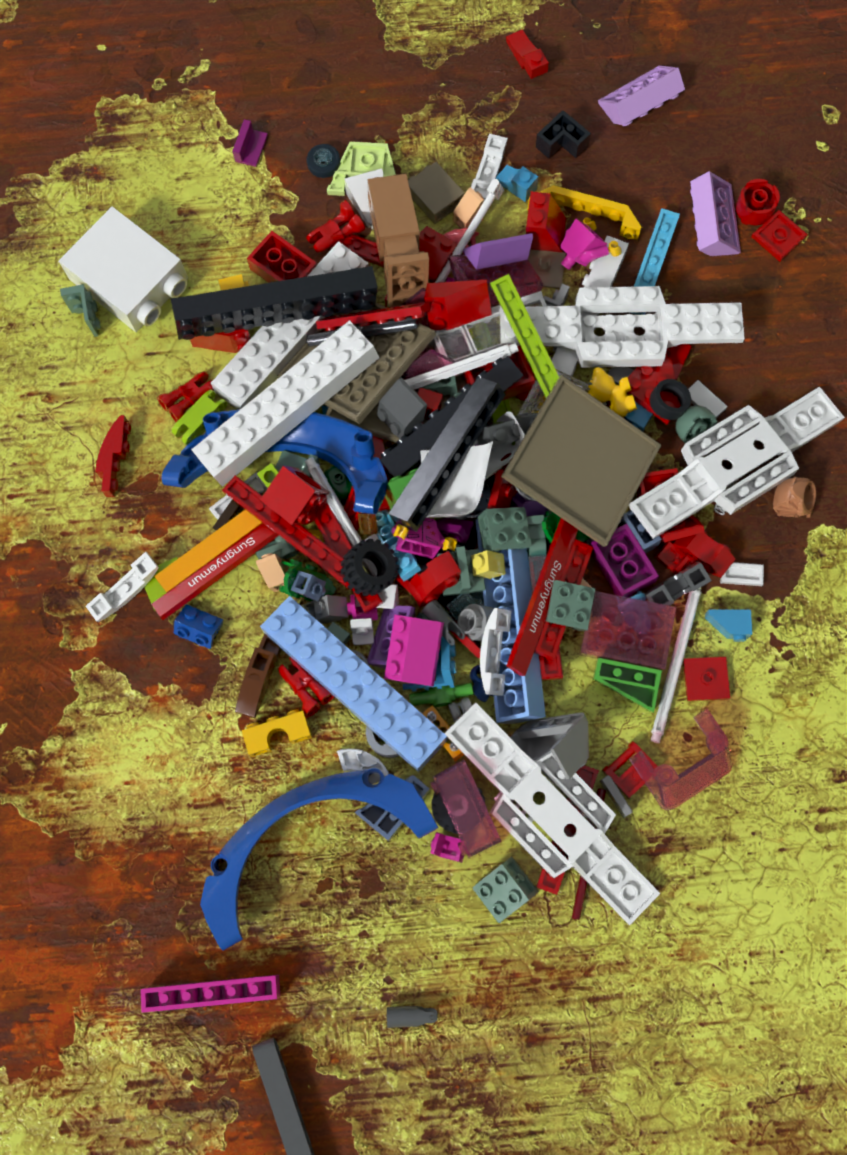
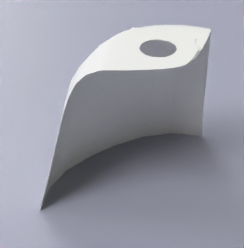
M493 441L470 448L427 517H460L474 511L482 494ZM421 450V451H420V453H421V463L423 462V460L425 459L427 453H428L430 450Z

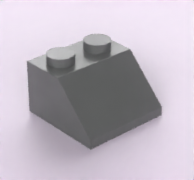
M399 378L379 401L377 415L391 429L392 433L400 439L405 434L409 437L414 432L412 429L421 421L423 422L427 404L402 378Z

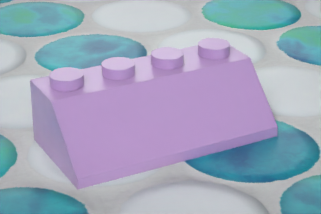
M659 65L598 100V103L614 124L627 126L633 122V119L647 115L648 111L652 108L662 106L664 101L678 97L679 93L685 90L679 68Z
M710 171L690 181V193L693 199V213L695 215V230L697 232V247L699 251L709 256L741 253L732 185Z

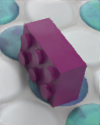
M627 523L615 530L607 546L603 547L596 541L590 543V546L593 547L591 555L619 602L654 584L658 579L657 572Z

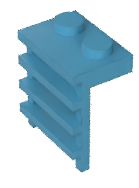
M443 636L441 637V650H439L434 686L408 683L403 684V690L412 689L413 692L417 691L418 688L429 690V687L442 689V686L447 685L453 688L454 674L457 673L456 662L454 661L456 646H451Z

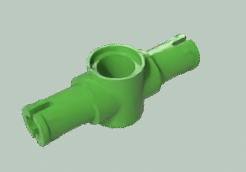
M472 683L455 685L453 688H450V685L442 686V689L431 687L427 691L409 694V698L413 706L430 703V705L434 704V707H442L452 703L456 698L474 695Z

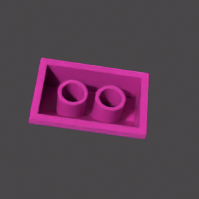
M394 615L384 678L434 686L444 622Z

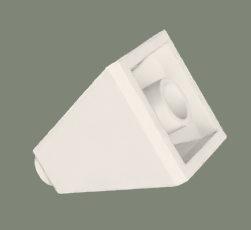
M382 169L345 178L346 195L368 228L371 227L372 230L373 225L368 206L367 179L383 177Z

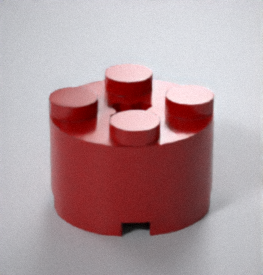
M753 179L743 187L736 203V212L743 224L762 225L773 216L780 200L777 187L775 185L772 186L765 179Z

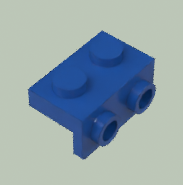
M186 604L174 620V634L199 646L211 649L213 639L223 625V619Z

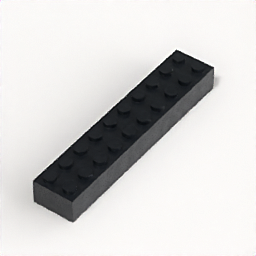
M373 266L172 298L171 303L178 340H190L198 336L209 337L216 333H231L240 329L250 330L258 326L268 327L275 323H291L299 319L310 320L317 316L328 317L335 313H350L353 310L359 309L369 310L376 305L378 286Z

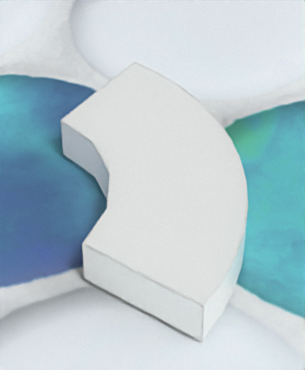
M342 749L337 751L344 772L377 768L384 776L389 774L383 763L370 753L359 749ZM373 773L369 781L371 784L379 783L381 777L378 773Z

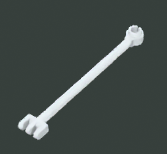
M493 179L487 188L488 196L435 283L446 280L494 199L499 200L504 188L498 179Z

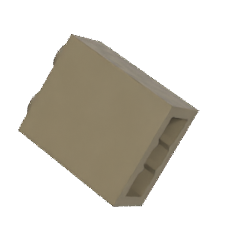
M437 162L427 165L422 172L408 179L412 200L434 224L452 213L465 194Z

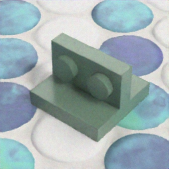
M465 546L456 547L454 552H450L461 570L458 583L444 590L443 596L485 591L484 579L473 576L471 555L479 553V549L465 550Z

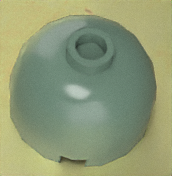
M691 406L677 419L676 433L684 443H687L717 424L716 416L704 406Z

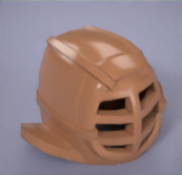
M794 477L780 483L775 490L773 509L777 516L799 518L806 515V518H810L816 501L814 482L808 478Z

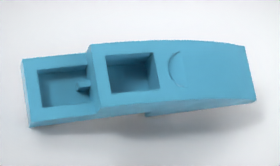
M388 510L378 511L377 514L369 517L368 519L379 540H381V544L387 543L389 545L388 549L394 550L393 556L398 558L396 565H399L397 572L401 579L406 581L420 572L421 568L414 554L396 550L398 537L392 534V528L396 523L389 515Z

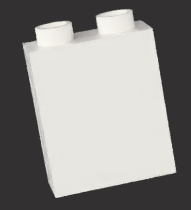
M111 207L59 260L70 281L75 285L83 284L86 290L91 292L94 300L136 333L143 325L151 326L161 314L160 307L170 297L178 298L187 287L188 276L181 259L114 207Z

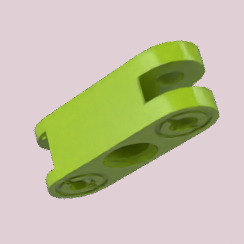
M208 390L176 422L172 428V434L176 437L183 435L182 442L188 445L206 431L203 417L208 413L223 412L227 407V402L221 399L215 403L213 400L216 393L213 390Z

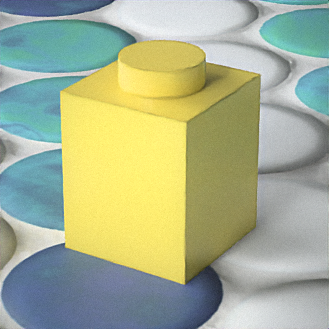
M486 550L471 555L473 576L492 579L506 574L504 554Z

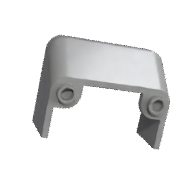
M583 712L530 720L522 724L510 736L519 748L533 761L551 751L566 779H571L578 769L587 763L589 758L588 720Z

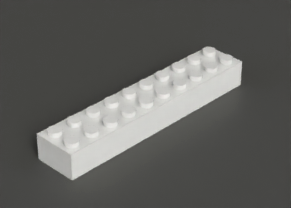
M338 241L308 276L369 267V264ZM317 316L310 320H294L291 323H275L268 327L262 326L211 382L214 392L237 410L242 409L278 378L277 375L304 346L307 335L314 334L318 330L316 321L324 318V316Z
M349 320L191 450L223 487L235 475L239 474L378 360L379 356L374 346Z

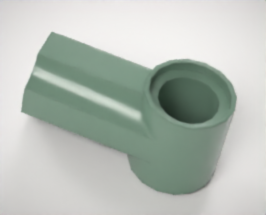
M278 536L275 538V541L268 543L257 551L256 555L258 559H262L263 555L273 553L282 559H289L296 556L299 551Z

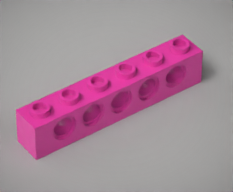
M279 975L141 989V1011L144 1013L281 998Z

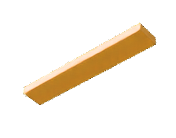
M242 511L154 577L167 593L258 527L262 522L248 511Z

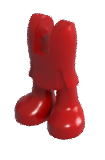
M344 200L340 204V214L311 231L306 239L310 244H314V250L320 253L337 241L343 240L344 237L364 231L365 226L360 217L354 214L350 204ZM349 222V223H348L347 225H345L343 228H341V229L339 228V227L342 226L343 224Z
M202 371L187 383L178 386L174 391L158 395L157 400L162 408L167 412L169 411L173 420L177 422L184 415L185 411L194 405L208 390L214 391L211 385L213 380L206 382L209 375ZM181 397L184 398L182 401L175 404V402L179 400Z
M290 657L289 660L298 672L292 676L283 664L277 669L281 677L291 686L294 694L298 695L302 701V711L305 717L309 718L320 709V704L307 691L309 688H311L322 705L329 703L335 697Z

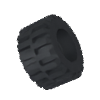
M373 539L362 540L344 555V560L341 562V566L344 568L341 569V574L345 575L343 578L344 582L350 584L347 587L350 590L352 588L355 589L354 593L360 594L362 592L363 596H368L369 594L374 596L389 587L394 582V579L397 578L398 573L396 571L399 570V565H396L398 558L393 556L395 552L393 549H388L389 545L387 543L381 544V540L378 539L375 541ZM362 559H368L374 563L377 569V577L369 575L364 570Z

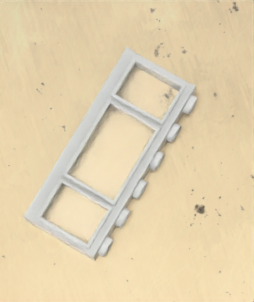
M541 291L521 297L525 307L547 306ZM500 305L492 307V315L451 330H434L437 335L433 338L432 344L442 367L501 346Z

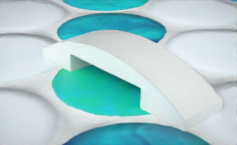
M493 134L488 136L484 155L476 178L471 186L475 192L478 191L483 196L484 200L489 194L487 188L498 175L508 139Z
M147 552L143 553L132 563V569L105 594H98L86 605V608L97 622L102 621L127 604L155 575L159 567Z
M494 608L484 630L480 651V670L485 693L489 695L503 696L505 674H499L503 632H510L511 610Z

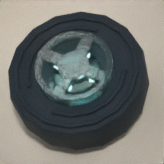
M319 144L308 152L307 166L309 171L316 177H331L338 170L340 156L335 147L329 144Z

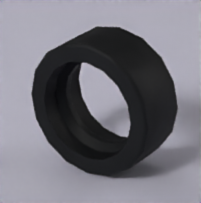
M665 379L660 381L652 391L649 399L650 406L659 417L666 420H675L680 418L689 408L691 394L680 381ZM662 391L673 393L680 401V407L673 408L665 404L661 399L660 393Z

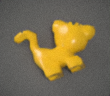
M600 367L593 369L592 378L588 385V394L601 403L610 400V409L622 418L637 409L633 395L627 396V392L631 391L628 377L622 378L619 381V385H616L613 377L608 375L605 370Z

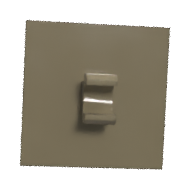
M530 249L528 260L525 262L523 285L560 289L564 270L561 262L565 258V253Z

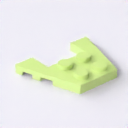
M349 142L340 161L341 164L338 170L335 171L333 180L327 188V194L345 196V178L378 169L383 170V177L396 175L388 144Z

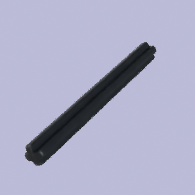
M409 317L402 321L395 322L392 320L382 324L374 323L366 326H357L356 328L365 337L417 329L419 321ZM337 330L307 335L306 342L310 347L320 345Z

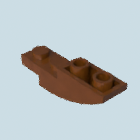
M265 633L259 647L254 649L235 708V713L254 719L271 683L270 676L282 651Z

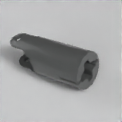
M436 599L423 608L422 613L428 620L444 622L442 636L451 646L455 645V640L448 630L454 632L460 639L465 638L464 632Z
M419 1006L387 1007V1028L418 1027L425 1023H435L438 1018L437 1011L434 1008Z

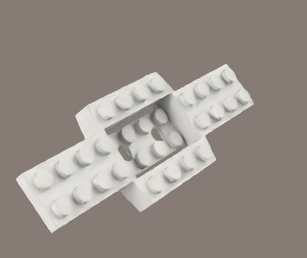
M660 286L579 288L575 306L525 307L543 345L562 346L576 350L581 368L662 366L666 349L673 346L703 343H743L744 341L741 303L665 304ZM500 307L501 346L514 343L519 346L516 336ZM656 312L654 315H652V314H646V315H632V314H627V315H610V314H609V315H606V316H592V315L583 316V315L581 314V313ZM598 327L603 328L605 334L597 336L594 334V329ZM642 327L645 333L641 336L636 335L634 328Z
M820 387L776 414L765 418L748 405L685 443L681 452L688 466L677 475L631 502L629 508L653 539L713 501L731 515L793 476L799 467L792 452L835 426L845 417ZM761 441L764 444V449H756L753 442ZM776 455L779 456L777 459L773 460L769 464L765 465L761 469L757 470L753 474L749 475L745 479L741 480L740 482L726 490V486H728L732 482L736 481L737 479L752 471L756 467L760 466L764 462L768 461L772 457ZM722 461H730L732 463V469H724L722 467Z
M474 703L444 733L501 792L490 811L491 815L551 877L555 878L573 867L628 925H631L659 896L660 893L605 835L616 814L576 773L571 779H566L551 751L533 761L477 703ZM552 783L566 796V798L552 785ZM540 791L544 793L545 801L543 804L537 805L533 801V795ZM510 800H515L568 855V859L557 850ZM579 811L593 824V826L579 813ZM567 824H573L576 827V833L572 837H568L564 833V828Z

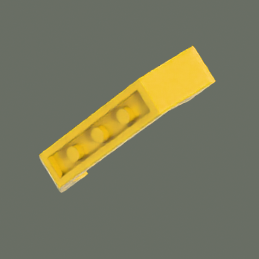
M554 185L540 191L542 193H550L558 206H567L576 211H585L595 216L610 218L613 221H622L619 235L627 239L638 240L641 225L628 205Z

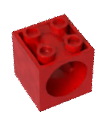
M283 466L260 501L291 525H307L315 519V512L318 508L326 503L328 499L326 496L329 494V491L299 468Z

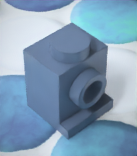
M298 571L291 591L319 601L326 592L324 587L326 582L314 575ZM305 579H307L304 589L302 590L301 587L303 585V582Z

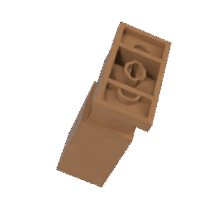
M407 174L367 179L370 216L380 262L384 261L387 306L390 308L424 303L429 276L428 252H419L420 231Z

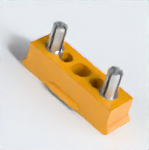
M433 705L422 712L433 724L438 722L440 725L437 728L440 730L444 729L447 731L450 728L449 724L443 720ZM446 742L442 746L454 762L464 755L453 742L451 744Z

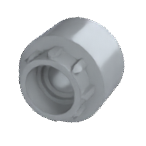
M478 604L468 605L459 614L458 626L471 640L482 642L487 621L494 608Z

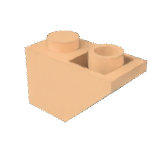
M470 187L453 211V222L460 229L469 227L484 202L483 196L478 191L475 192Z
M265 554L261 557L262 559L256 561V564L268 588L277 592L280 585L284 586L283 579L289 568L281 563L283 559L276 554Z

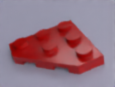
M665 355L662 366L637 367L629 375L628 380L631 391L627 392V396L633 395L636 403L668 425L671 420L661 418L654 413L649 401L652 391L660 381L665 379L675 380L672 360ZM668 391L660 393L661 399L665 404L673 408L680 407V401L673 393Z

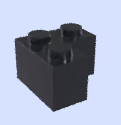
M562 110L537 134L536 148L549 159L561 147L577 158L589 147L591 133Z

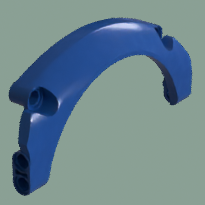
M239 410L206 414L203 417L206 432L204 435H200L192 440L181 451L180 455L175 454L172 456L162 472L163 485L186 488L198 477L208 471L191 449ZM313 412L265 451L285 450L287 452L312 454L336 466L347 476L355 491L354 512L377 514L384 500L388 480L380 459L373 457L375 448L372 433L351 423Z
M377 768L356 770L330 775L303 784L284 793L258 811L238 829L218 855L212 859L211 870L214 876L209 875L205 880L200 905L206 922L219 947L224 951L243 940L238 919V892L241 876L253 848L277 821L290 812L314 802L332 799L357 800L378 806L390 812L406 824L420 839L438 829V826L415 786L392 774L384 776ZM373 773H378L381 777L379 783L371 784L369 781L370 776ZM221 859H225L227 862V867L224 871H220L218 868V862Z

